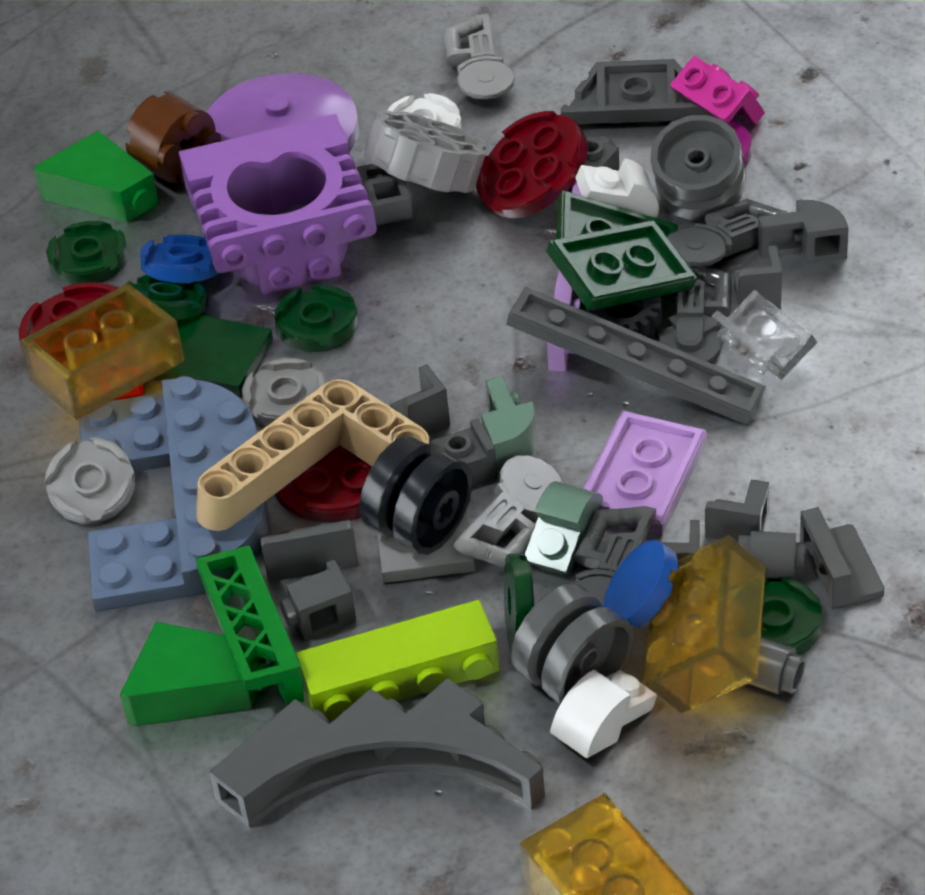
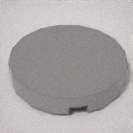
M284 358L262 365V371L255 375L252 372L245 380L242 395L244 403L251 411L254 422L267 427L327 383L325 374L321 370L314 369L312 363L302 359Z
M99 437L88 438L89 441L79 443L74 441L65 445L53 456L46 470V491L54 509L65 519L81 525L99 524L114 518L128 505L135 490V472L127 454L114 442Z

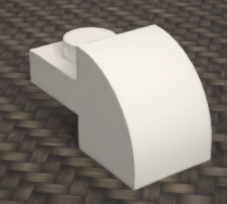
M624 158L618 171L604 166H580L575 178L582 196L658 218V200L649 177L640 164Z
M621 669L607 677L596 670H592L584 675L565 696L555 714L550 733L587 759L618 742L623 725L652 711L657 694L641 684L637 678L626 674Z

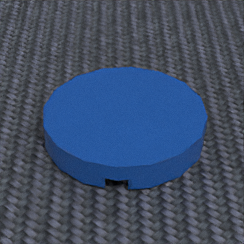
M168 235L163 237V243L154 245V240H151L140 249L141 270L147 276L160 281L192 283L209 279L218 274L214 268L212 256L209 253L207 241L204 237Z
M657 540L646 541L636 547L622 561L613 575L605 594L603 607L614 610L626 619L631 626L634 625L640 628L649 623L661 610L671 594L673 583L668 581L671 570L676 573L678 571L676 552Z

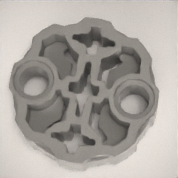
M381 110L376 112L365 147L364 157L371 164L379 166L388 174L401 180L417 183L443 192L459 191L469 193L475 189L486 156V146L480 140L447 123L404 111L391 112Z

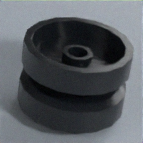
M403 436L393 441L379 455L368 473L362 488L359 505L361 521L367 528L382 536L395 538L400 545L418 554L429 555L440 549L451 538L462 521L470 502L473 486L472 471L466 462L447 453H438L431 445L414 437Z

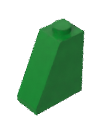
M99 130L33 166L40 196L45 201L123 222H129L159 204L153 173Z
M155 622L120 692V698L127 724L140 726L252 710L259 692H265L268 686L245 692L223 635ZM258 656L249 666L251 672L271 667L270 664L266 663V659Z

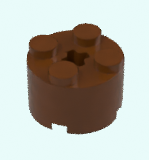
M169 91L164 92L165 95L161 97L152 95L138 106L129 121L127 131L131 133L130 145L126 143V151L145 168L170 183L185 185L179 151L220 142L221 136L216 132L212 117L197 106Z

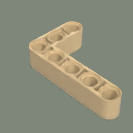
M342 379L331 380L199 477L196 503L197 521L202 527L214 531L226 530L232 527L339 445L373 466L379 455L393 441L407 436L429 444V435L421 426L356 384Z

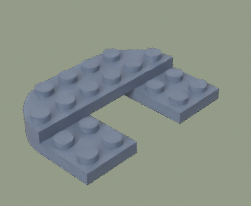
M183 376L177 379L162 380L163 393L79 406L81 442L89 441L88 438L95 437L114 442L127 454L134 472L171 466L176 518L88 532L92 600L95 612L204 593L206 591L196 568V558L244 546H250L255 557L261 552L260 536L268 535L270 524L267 500L226 530L214 531L206 529L198 523L196 518L197 483L199 477L257 434L251 411L231 391L210 382ZM234 567L213 571L211 574L229 580L234 575Z

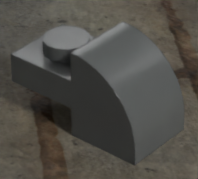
M374 164L357 167L362 185L368 193V200L371 201L374 208L376 226L412 219L411 197L404 180L388 174L384 169Z
M796 200V212L759 216L758 249L761 259L767 258L768 246L773 245L777 246L779 256L803 253L806 264L847 259L849 227L843 214L833 206L815 200Z

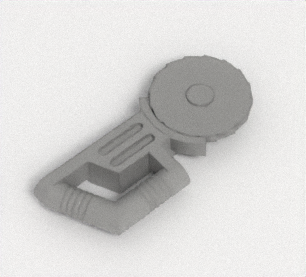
M489 13L477 15L474 18L444 29L447 63L450 66H458L457 84L460 91L466 96L475 99L497 98L507 93L514 86L515 75L512 68L504 63L503 57L495 56ZM468 36L469 48L461 49L460 39Z
M529 455L514 456L504 463L499 472V483L494 489L497 498L461 534L453 548L461 554L475 557L503 568L507 554L526 552L536 525L531 520H538L535 509L541 495L550 483L554 481L562 483L559 473L540 458ZM510 529L517 534L505 548L496 546Z

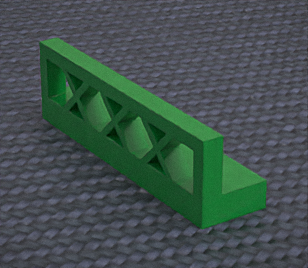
M250 546L196 558L198 574L245 692L277 684L286 706L295 699L299 702H304L301 665ZM234 567V575L229 580L211 574L213 571ZM234 595L242 599L244 607L240 610L224 604ZM244 625L254 628L257 635L254 641L237 636ZM257 656L267 659L268 664L271 665L269 668L251 672L249 668Z

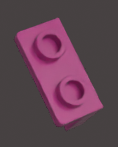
M696 56L690 59L671 82V87L675 92L726 123L730 122L737 113L756 125L765 114L756 100L759 94L755 89L744 81L736 82L720 66L716 64L710 66Z

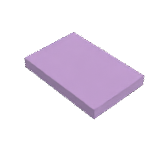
M622 410L583 489L602 495L603 501L600 510L639 506L656 508V517L650 532L663 535L706 444L707 430ZM628 525L627 527L636 529L637 525Z

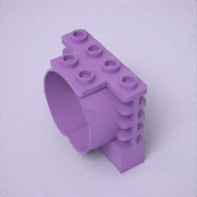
M336 114L179 151L184 182L194 212L197 213L198 221L201 224L204 238L207 241L215 270L218 273L234 272L248 283L260 286L262 294H269L340 276V264L345 259L349 243L354 240L370 237L376 233L377 228L373 205L368 200V193L362 185L361 176L356 170L353 157L349 153L348 141ZM293 205H307L293 212L276 215L281 210Z

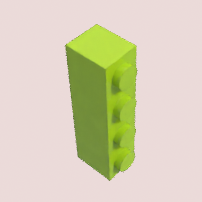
M479 599L296 652L301 665L303 689L310 709L319 710L329 721L335 720L370 689H373L387 700L391 698L400 701L424 693H431L447 678L458 684L471 679H480L488 674L500 671L497 639Z

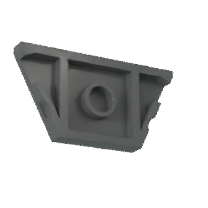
M675 59L596 62L588 72V78L582 81L575 89V99L569 106L563 105L561 108V115L573 119L577 124L661 122L678 120L689 115H709L713 117L712 114L672 89L671 82L683 69Z

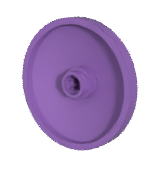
M302 73L271 74L245 81L222 94L207 111L214 120L216 132L220 134L221 141L336 114L348 141L350 152L356 142L359 130L356 106L350 95L343 88L327 79Z

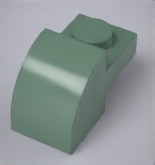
M503 376L486 380L489 412L481 414L482 426L495 447L498 475H500L499 472L507 460L514 456H532L536 448L533 402L521 404L517 392H509Z
M557 481L550 483L541 495L535 509L538 520L525 553L528 564L532 567L570 577L575 564V553L594 512L600 510L603 501L602 495Z

